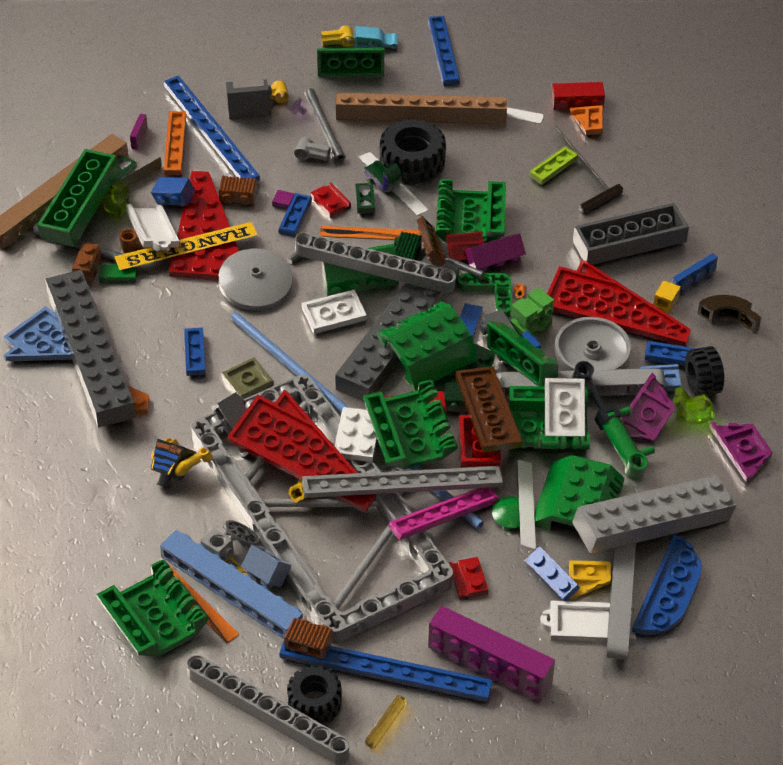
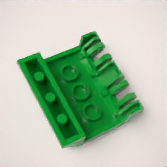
M442 179L439 181L436 235L447 243L446 235L483 231L484 243L504 236L506 182L488 181V191L453 190L452 179Z
M439 302L434 307L428 308L429 313L420 311L418 314L402 320V322H397V328L389 326L377 332V337L382 345L386 347L388 342L406 368L405 379L413 391L418 390L419 382L427 380L436 382L479 360L472 334L453 307L447 303Z
M433 380L419 382L417 391L384 398L382 391L363 396L386 465L408 469L443 460L458 449L453 433L441 436L451 426L448 423L445 410L441 406V400L432 401L438 396Z
M545 386L509 387V408L522 439L521 448L566 449L568 447L573 449H590V432H588L587 425L588 392L586 387L585 437L566 438L565 436H561V438L555 436V438L545 437Z
M571 455L552 462L534 512L535 527L550 530L553 521L574 526L572 522L579 506L619 498L617 493L619 494L622 490L624 477L610 464Z
M160 560L151 565V576L121 592L113 585L96 594L98 600L138 655L160 657L196 637L209 620L199 605L193 607L195 599L177 576L172 577L174 572L165 560Z

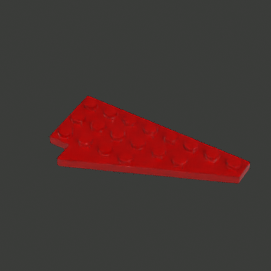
M192 171L190 181L196 191L189 204L183 207L177 233L179 240L230 227L210 173ZM236 241L172 257L169 276L219 280V271L224 261L232 254L239 252Z
M581 259L577 271L559 266L547 292L554 299L553 312L575 318H603L614 322L626 332L686 347L691 334L690 328L583 259Z
M283 390L275 403L257 394L227 437V442L300 480H302V476L357 474L356 470L286 390ZM376 494L333 497L366 513L376 499Z

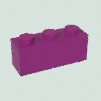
M520 233L465 249L469 266L481 271L488 270L487 266L493 264L494 267L505 265L504 261L509 259L511 262L521 260L520 256L526 255Z

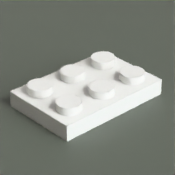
M355 290L302 303L303 312L313 334L367 320V315Z
M545 378V437H585V379Z
M343 407L335 447L345 459L373 462L377 437L368 411Z

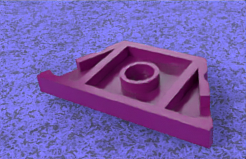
M654 373L650 374L629 406L632 410L631 414L623 416L621 421L632 439L655 441L674 412L675 406L667 397L665 390L660 386Z
M716 422L710 423V430L745 482H748L772 457L773 452L754 424L739 425L737 423H728V426H720Z

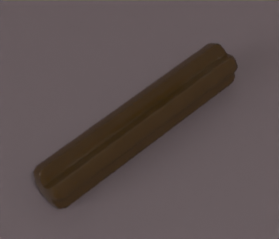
M616 184L580 204L579 210L583 214L622 194L623 187L620 184Z

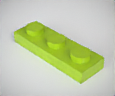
M565 146L529 171V177L543 185L578 159V154Z

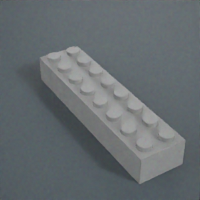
M715 475L579 506L572 523L589 552L595 553L729 521L735 510L736 503L719 477Z

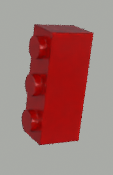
M603 82L552 83L551 97L553 110L601 105L604 108L605 91Z

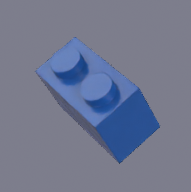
M159 177L151 194L158 205L187 206L196 190L189 178Z

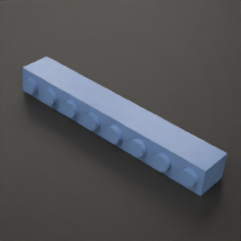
M175 530L160 545L161 557L282 639H284L293 618L303 619V613L299 608L292 607L281 596L274 595L266 586L259 585L249 575H244L238 571L234 565L227 564L219 555L212 554L202 544H197L191 540L187 534H182Z

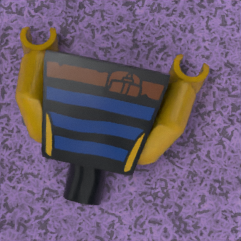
M166 438L165 441L157 439L155 450L151 454V470L160 473L156 485L168 488L171 478L182 480L193 466L201 462V459L203 462L211 461L213 459L211 451H207L206 448L202 447L198 451L199 454H196L195 451L180 446L176 438L173 440Z

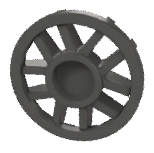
M228 520L223 526L226 530L225 535L231 536V540L239 541L243 547L247 545L250 548L251 544L256 546L259 542L256 533L240 522Z

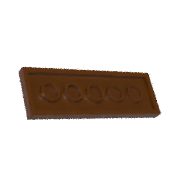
M494 367L456 371L455 377L482 452L521 448L522 439Z

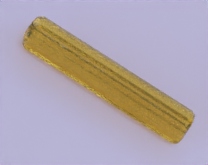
M401 695L395 697L365 739L367 747L374 749L405 707L407 703L405 697Z

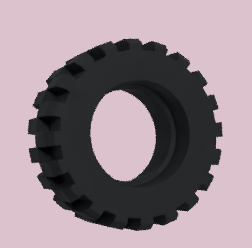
M403 119L402 122L397 121L393 123V126L390 125L382 133L380 138V162L386 168L396 163L402 171V180L404 182L414 181V183H417L420 180L427 181L429 177H435L443 169L446 158L445 136L438 127L435 128L433 123H427L426 120L422 119L421 121L417 119ZM407 149H418V150H421V151H419V152H407V151H404V150H407Z

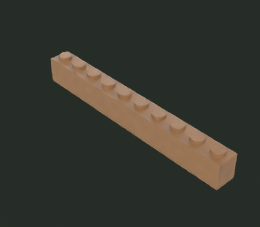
M336 93V120L402 121L403 119H417L421 121L422 119L427 122L506 124L507 97Z
M114 134L109 135L90 149L116 155L117 160L122 155L128 156L127 142ZM78 159L0 215V250L11 244V242L40 221Z

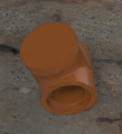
M124 229L120 232V249L123 253L126 254L147 248L142 246L135 230Z

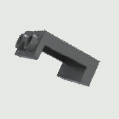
M263 79V86L234 88L233 81L226 82L229 119L270 115V108H273L272 98H269L272 95L271 85H268L267 79Z

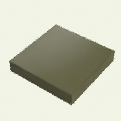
M255 357L221 373L222 378L234 393L237 392L243 399L274 386V381Z

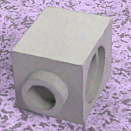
M215 528L200 540L201 544L209 552L219 555L223 561L229 559L234 552L233 541L230 537Z

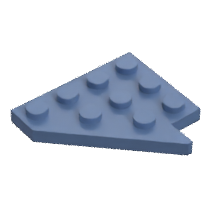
M46 306L3 336L4 342L12 347L10 351L3 355L5 361L72 359L57 317Z

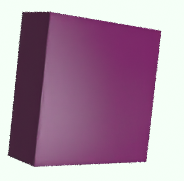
M277 190L272 206L288 209L294 193Z

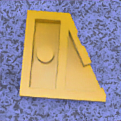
M569 560V576L580 587L569 600H574L611 583V562Z

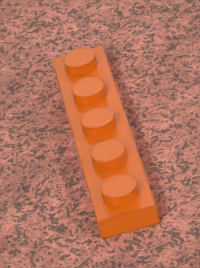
M169 111L164 175H182L186 111Z

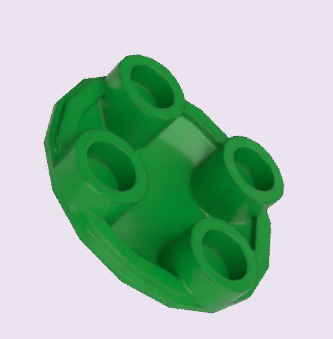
M503 497L496 501L492 508L494 520L505 531L520 528L519 497Z

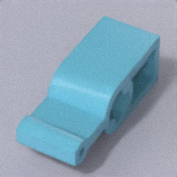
M356 26L354 48H383L384 46L396 49L398 47L397 33L387 34L379 28Z

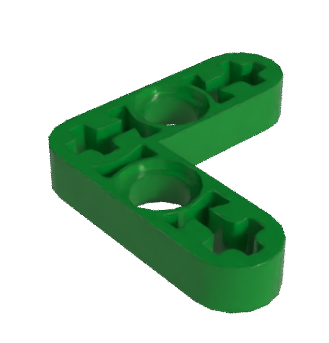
M469 273L459 275L457 286L461 291H494L495 312L503 310L507 318L511 316L512 290L509 275L505 273H485L482 279ZM486 280V281H488L489 283H488V284H481L480 281ZM503 293V294H506V295H508V296L505 297V298H502V297H499L498 295Z

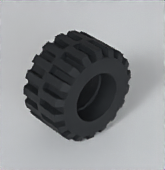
M713 346L688 350L685 358V372L693 394L696 397L721 393L724 387L725 376L723 363L717 350Z
M310 665V668L307 669L305 666L301 668V672L296 671L294 677L289 679V684L287 685L289 706L321 724H324L325 720L327 722L331 721L332 716H337L338 710L341 709L342 688L337 674H332L331 669L325 670L324 666L320 665L319 668H315V665ZM313 691L325 694L318 699H310L305 696Z

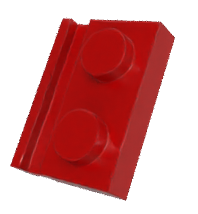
M331 182L328 186L324 185L310 192L312 200L329 218L343 212L347 207L351 208V202Z
M483 231L446 235L448 257L457 261L466 260L465 249L484 244Z
M478 557L458 560L457 563L449 562L453 570L452 578L459 600L463 597L472 598L488 594L489 589Z

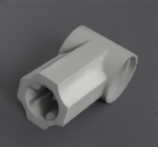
M303 137L295 148L294 156L299 160L314 158L328 161L331 147L314 144L311 139Z

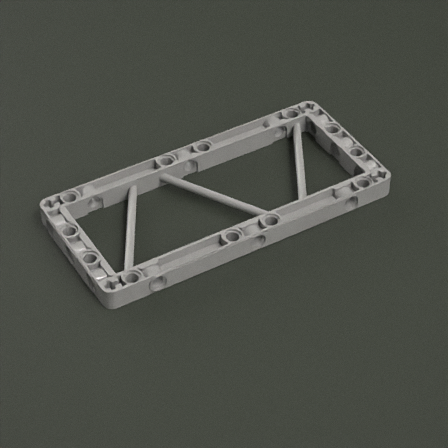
M299 375L257 393L275 403L283 390H286L335 446L341 417L311 377ZM257 394L244 399L247 409ZM215 412L192 423L193 442L198 449L204 447L207 451H211L213 459L207 462L248 525L256 533L263 547L291 564V568L285 578L315 623L317 625H326L333 630L332 643H340L432 599L452 587L453 570L439 552L428 534L423 531L400 540L423 574L415 578L406 579L392 586V589L379 595L375 594L360 601L354 607L344 612L338 611L393 532L388 527L389 522L412 514L397 493L376 494V499L370 507H376L388 526L335 601L332 602L328 595L325 596L319 582L280 525L275 523L267 507L353 506L339 499H304L298 503L291 499H261L250 481L265 461L258 458L248 472L244 474L232 455L228 454L220 438L227 436L228 433ZM346 459L357 473L381 472L374 461Z

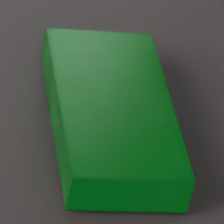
M100 264L99 282H136L137 266L119 270L117 264Z

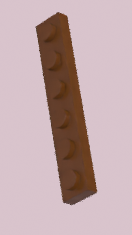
M421 216L417 223L419 226L418 230L420 231L419 234L422 237L421 240L424 243L423 246L426 249L425 252L428 255L427 259L433 265L438 264L442 267L446 261L435 228Z

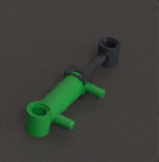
M587 361L578 362L571 379H585V387L598 407L594 419L600 430L604 429L625 465V474L632 479H639L644 474L648 465L646 456L655 453L654 447L650 446L638 450L620 419L631 414V408L625 407L619 410L616 404L606 407L592 383L593 365Z

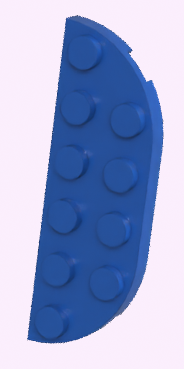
M673 534L633 624L632 632L654 635L669 631L681 622L700 580L702 565L700 557L698 558L694 551V547L680 536Z

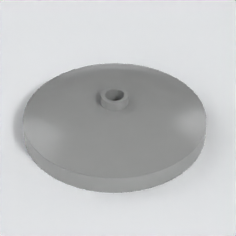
M246 249L236 252L224 261L219 271V288L221 293L230 303L245 310L262 311L271 309L287 298L292 287V272L289 265L277 254L264 249Z
M583 317L572 320L565 324L556 335L555 355L559 363L568 371H574L576 364L580 361L591 363L594 370L623 369L630 358L631 343L626 332L614 322L603 318Z

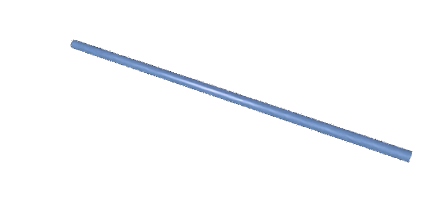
M238 312L232 314L231 320L297 376L308 375L311 377L335 409L342 413L343 407L349 408ZM416 466V467L408 468L407 470H408V471H413V470H422V469H421L420 467ZM447 490L432 491L443 501L454 498ZM474 513L462 516L477 530L484 524Z

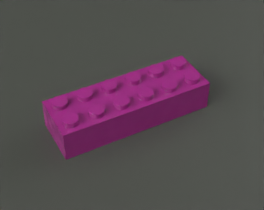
M442 605L429 623L428 648L435 653L449 657L453 662H459L470 670L478 671L489 679L498 681L509 689L517 690L528 698L539 702L542 701L553 683L555 659Z

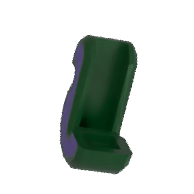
M376 160L369 166L364 167V175L367 180L375 182L376 186L383 192L392 191L402 182V171L396 163L386 168L380 161Z

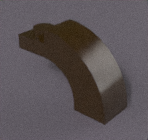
M714 295L699 302L697 314L710 324L720 319H731L755 333L759 330L761 317L751 310L752 303L741 297Z

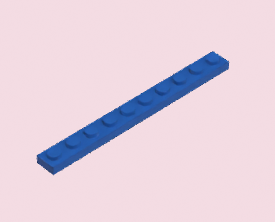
M178 75L165 80V88L181 108L186 111L189 118L236 177L256 178L257 181H260V175L181 77Z
M284 641L279 653L281 659L315 666L320 665L324 666V668L488 702L492 687L491 679L330 646L325 660L284 648Z

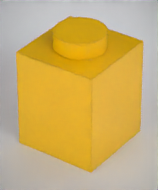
M663 280L655 294L653 305L664 312L671 313L679 299L680 286Z

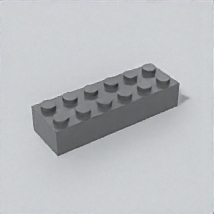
M671 203L574 226L573 243L582 259L593 265L687 242L689 226L676 204Z

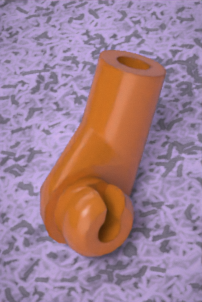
M517 283L514 288L518 299L526 298L527 287L524 284Z

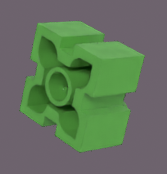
M538 287L530 292L526 299L521 298L511 304L510 315L513 318L510 320V323L516 332L521 336L522 333L528 331L532 336L536 337L539 331L542 332L549 329L552 325L554 299Z

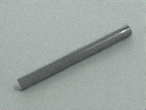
M444 255L446 262L460 267L459 269L481 279L484 278V271Z

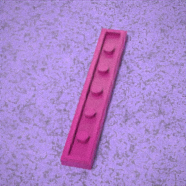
M477 488L389 522L388 527L399 540L495 504L499 497L491 488Z

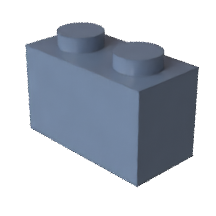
M251 544L241 567L248 571L247 575L255 579H261V584L272 588L273 585L277 587L282 586L291 568V564L267 549Z

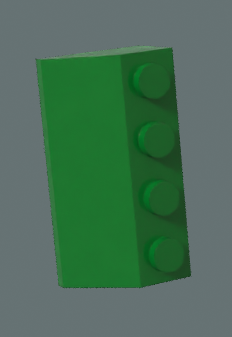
M384 48L317 49L318 76H384Z
M394 244L368 248L396 255ZM322 262L323 284L327 296L350 290L357 292L399 285V281Z
M493 321L487 323V348L537 386H545V378L558 377L557 362L545 355L541 349L533 346L526 338L521 337L513 328L508 327L504 323Z

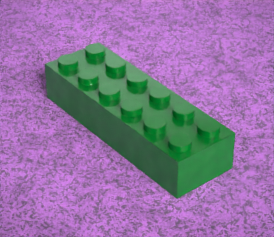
M84 149L37 224L42 240L72 247L76 245L120 172L116 155Z

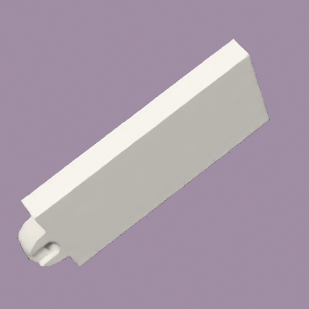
M127 204V214L143 247H152L156 251H169L170 247L179 246V239L162 205L157 204V208H133L131 204Z
M551 601L550 609L543 611L540 623L543 629L550 631L551 640L607 642L610 603ZM634 604L631 607L629 643H635L636 635L632 632Z

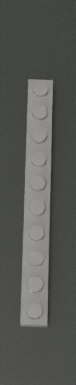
M499 466L302 476L304 498L502 487L503 484Z

